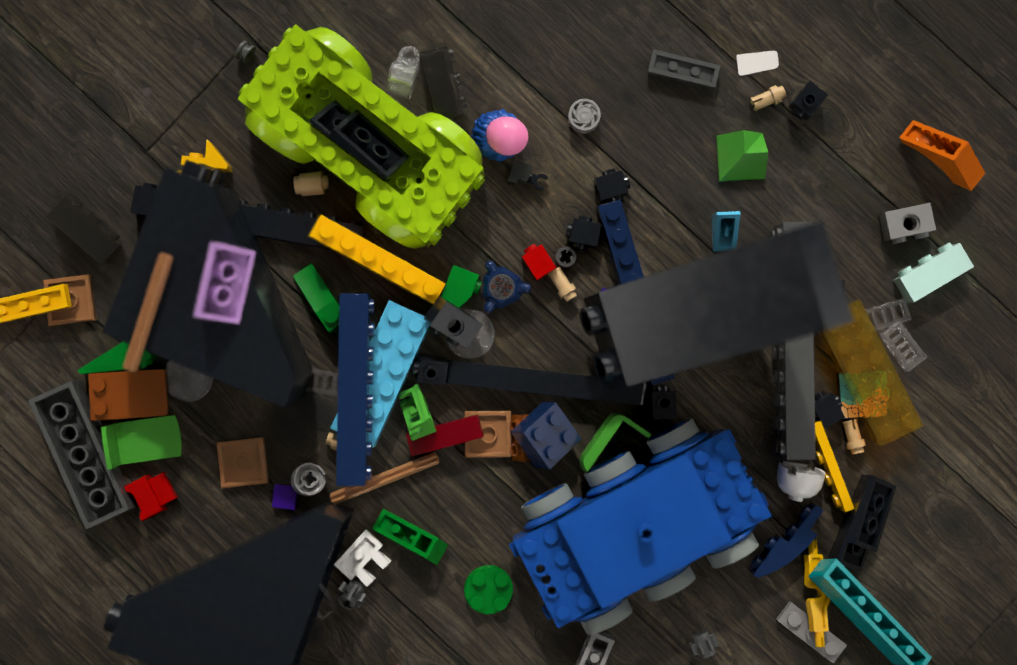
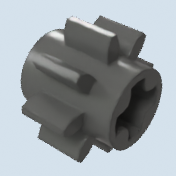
M355 580L350 581L348 584L343 581L336 594L339 597L338 603L347 610H352L354 606L359 609L367 594L363 593L365 591L363 585Z
M702 630L691 636L693 641L688 644L694 656L699 655L700 659H706L716 654L714 647H718L719 643L714 633L709 634L708 630Z

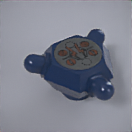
M489 260L486 262L485 267L488 272H486L483 279V298L486 301L484 311L486 313H491L498 307L502 309L519 300L522 293H529L531 291V285L523 283L521 277L504 266L497 267L494 261Z

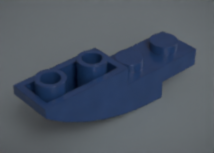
M810 503L809 506L805 505L799 512L800 518L796 524H791L786 530L785 539L776 534L774 538L770 537L764 545V552L761 556L754 558L750 564L751 570L749 572L758 578L782 568L799 556L816 538L817 534L810 529L824 510L813 503Z

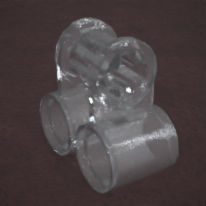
M412 46L402 48L397 61H393L387 79L389 81L388 93L406 99L411 98L415 88V78L419 71L420 53L417 48Z

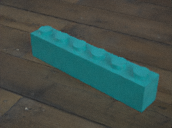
M821 559L808 577L893 665H927L932 657L837 559Z

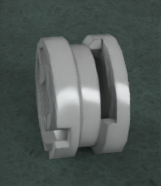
M590 99L575 101L568 113L570 127L575 132L582 134L594 131L601 117L598 105Z
M313 463L300 465L293 471L291 476L293 490L302 496L317 494L323 489L326 482L324 470L319 465Z

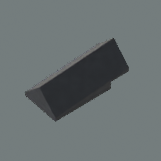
M336 100L309 121L312 127L386 183L410 157L358 109L351 114Z
M861 475L851 499L855 509L846 512L828 559H837L844 567L862 572L868 550L877 553L895 493V485L873 475Z

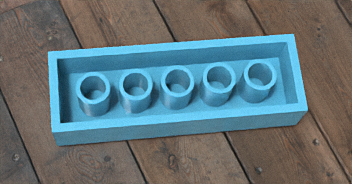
M390 300L375 329L374 337L370 340V347H374V361H370V371L374 372L373 385H369V394H373V409H369V418L373 419V431L368 433V442H372V448L378 443L398 399V395L412 368L413 361H415L429 331L427 328L429 324L423 319L425 316ZM337 415L330 428L337 431Z

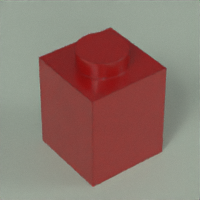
M533 244L524 250L525 255L522 256V260L536 281L557 268L542 244L539 246Z

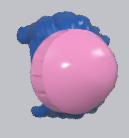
M504 109L481 114V117L477 118L474 122L475 127L472 129L471 137L479 147L482 156L488 157L490 160L504 161L506 158H511L520 153L527 145L528 131L525 125L514 114L508 113Z

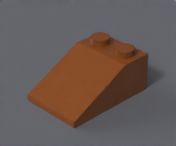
M166 369L88 374L91 421L169 415Z

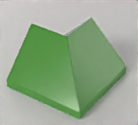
M742 130L716 136L719 182L765 179L768 149L763 133Z

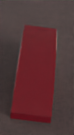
M478 414L435 425L436 432L414 441L410 438V433H406L411 456L484 437Z

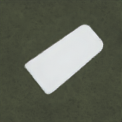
M776 51L739 54L736 56L738 74L740 76L775 69L779 65Z

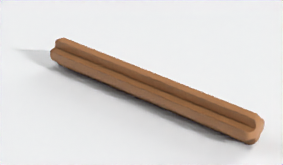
M160 253L158 255L123 364V368L127 371L135 372L138 370L173 261V256Z
M436 452L372 476V479L368 480L366 486H347L330 493L331 502L334 505L437 465L439 458Z

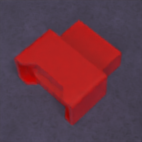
M162 472L153 478L150 474L145 475L124 486L125 491L132 493L141 509L139 518L142 522L167 510L166 504L178 498L166 472Z

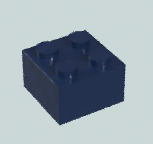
M542 402L511 431V434L535 467L542 469H551L582 439L556 402Z

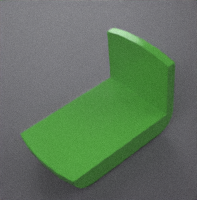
M620 413L609 414L582 452L579 463L581 469L584 472L589 471L622 422L648 439L652 435Z
M175 415L124 421L101 427L103 449L108 470L123 464L181 456V433Z

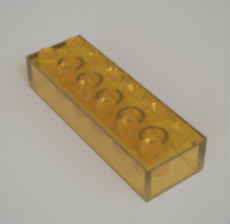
M860 299L853 300L848 304L854 322L819 332L838 372L841 374L874 444L882 447L924 425Z

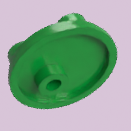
M483 565L474 569L468 575L464 584V596L468 605L481 614H495L504 610L513 594L511 578L502 568L495 565Z

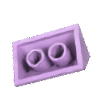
M210 242L194 317L240 324L256 251L220 242Z

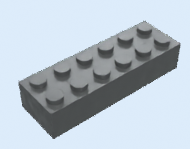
M69 381L28 400L85 529L94 527L137 507L131 493L126 492L124 486L127 484L119 466L107 469L101 426L98 420L91 421L90 401L81 381Z

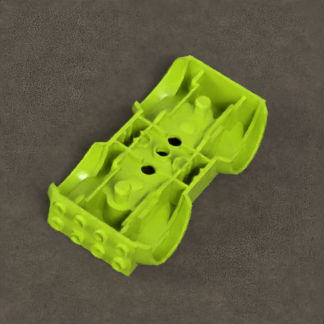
M296 24L292 29L288 28L282 36L283 41L278 47L275 46L271 49L267 56L269 59L263 66L257 67L253 73L254 78L239 91L240 96L237 99L245 106V125L258 138L282 155L302 164L315 160L356 191L355 207L369 223L394 241L414 249L425 246L429 248L431 244L435 246L443 235L441 231L445 225L447 227L451 226L457 217L455 212L459 207L463 209L471 199L470 193L472 190L475 189L477 191L485 181L482 154L477 144L462 128L450 119L434 112L416 117L373 84L372 72L366 60L353 45L336 32L324 27L304 31ZM336 100L351 114L358 109L410 157L386 183L312 127L309 123L310 119Z

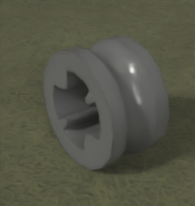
M244 40L238 46L234 57L237 60L242 59V63L247 64L253 57L256 47L254 45L249 46V42Z
M564 246L560 248L555 255L556 263L563 268L571 267L576 260L575 251L570 247ZM561 252L571 253L570 263L566 264V261L564 263L560 261L562 257Z

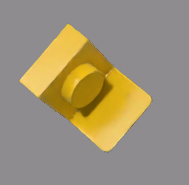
M209 140L206 142L205 158L200 153H189V156H182L181 158L182 166H184L186 160H190L198 164L202 163L223 172L232 173L230 164Z

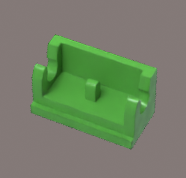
M419 384L402 391L398 396L399 399L404 400L399 403L412 441L436 432L425 396Z

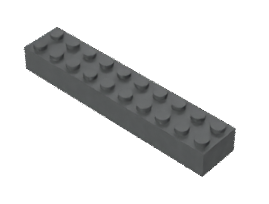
M782 222L775 226L774 230H771L770 237L812 224V222ZM812 334L772 347V359L776 360V369H773L772 372L773 383H776V392L773 393V406H776L777 415L773 417V428L777 430V439H774L773 449L774 453H777V457L786 460H816L814 337Z

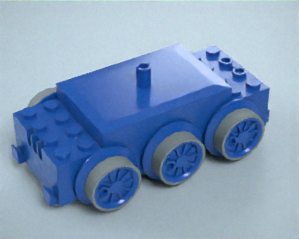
M693 418L683 420L647 440V444L652 454H654L649 460L650 464L648 466L636 464L631 452L625 451L603 461L584 473L591 487L586 494V498L573 497L568 484L565 483L540 494L521 507L528 522L523 527V531L513 536V541L509 543V547L515 558L519 555L521 556L545 603L541 608L548 621L553 618L557 628L571 621H580L586 634L592 635L602 632L618 624L632 613L633 609L626 596L643 588L649 601H659L681 591L695 580V575L689 565L694 560L706 555L712 568H720L742 559L758 547V542L752 531L757 523L772 515L767 508L769 503L763 492L758 491L757 487L751 482L753 480L752 477L747 474L746 466L741 463L740 459L742 458L734 445L736 441L729 429L718 428L708 434L707 431L698 430Z

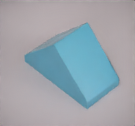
M740 211L716 212L711 216L713 251H727L737 248Z

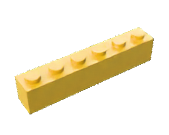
M323 215L318 216L308 235L311 239L430 304H434L445 286L444 282Z

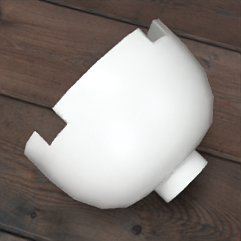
M783 461V464L781 462L778 464L777 482L780 489L784 493L789 494V499L802 502L803 498H811L821 490L826 473L817 467L812 471L804 463Z

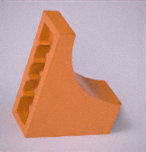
M914 120L899 137L903 144L917 150L934 162L950 178L953 184L972 191L985 175V171L969 142Z

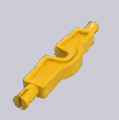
M813 540L808 546L809 555H804V585L807 588L816 589L818 595L806 600L809 631L814 632L815 647H825L824 632L829 630L827 607L830 599L808 577L821 559H823V555L818 554L817 540Z

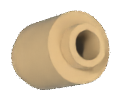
M322 171L300 173L299 176H294L296 195L311 196L325 194V189H329L328 176L323 175Z

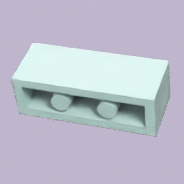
M949 242L937 249L939 251L938 254L934 256L928 254L919 259V265L911 268V266H908L898 272L899 277L893 280L907 303L916 302L974 267L960 243L951 245Z

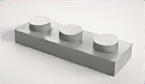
M791 601L788 602L776 618L778 622L832 663L836 661L847 646L834 634L827 631L824 632L825 647H815L814 632L809 631L808 614Z

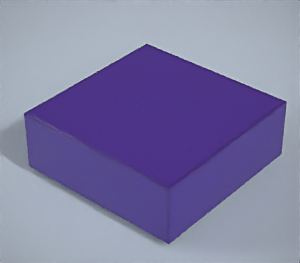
M276 483L272 507L296 510L298 493L293 490L291 485Z

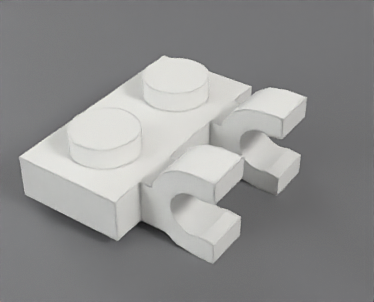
M366 529L334 565L350 580L357 576L368 587L376 577L363 567L371 558L382 569L386 568L392 560L379 551L383 544Z

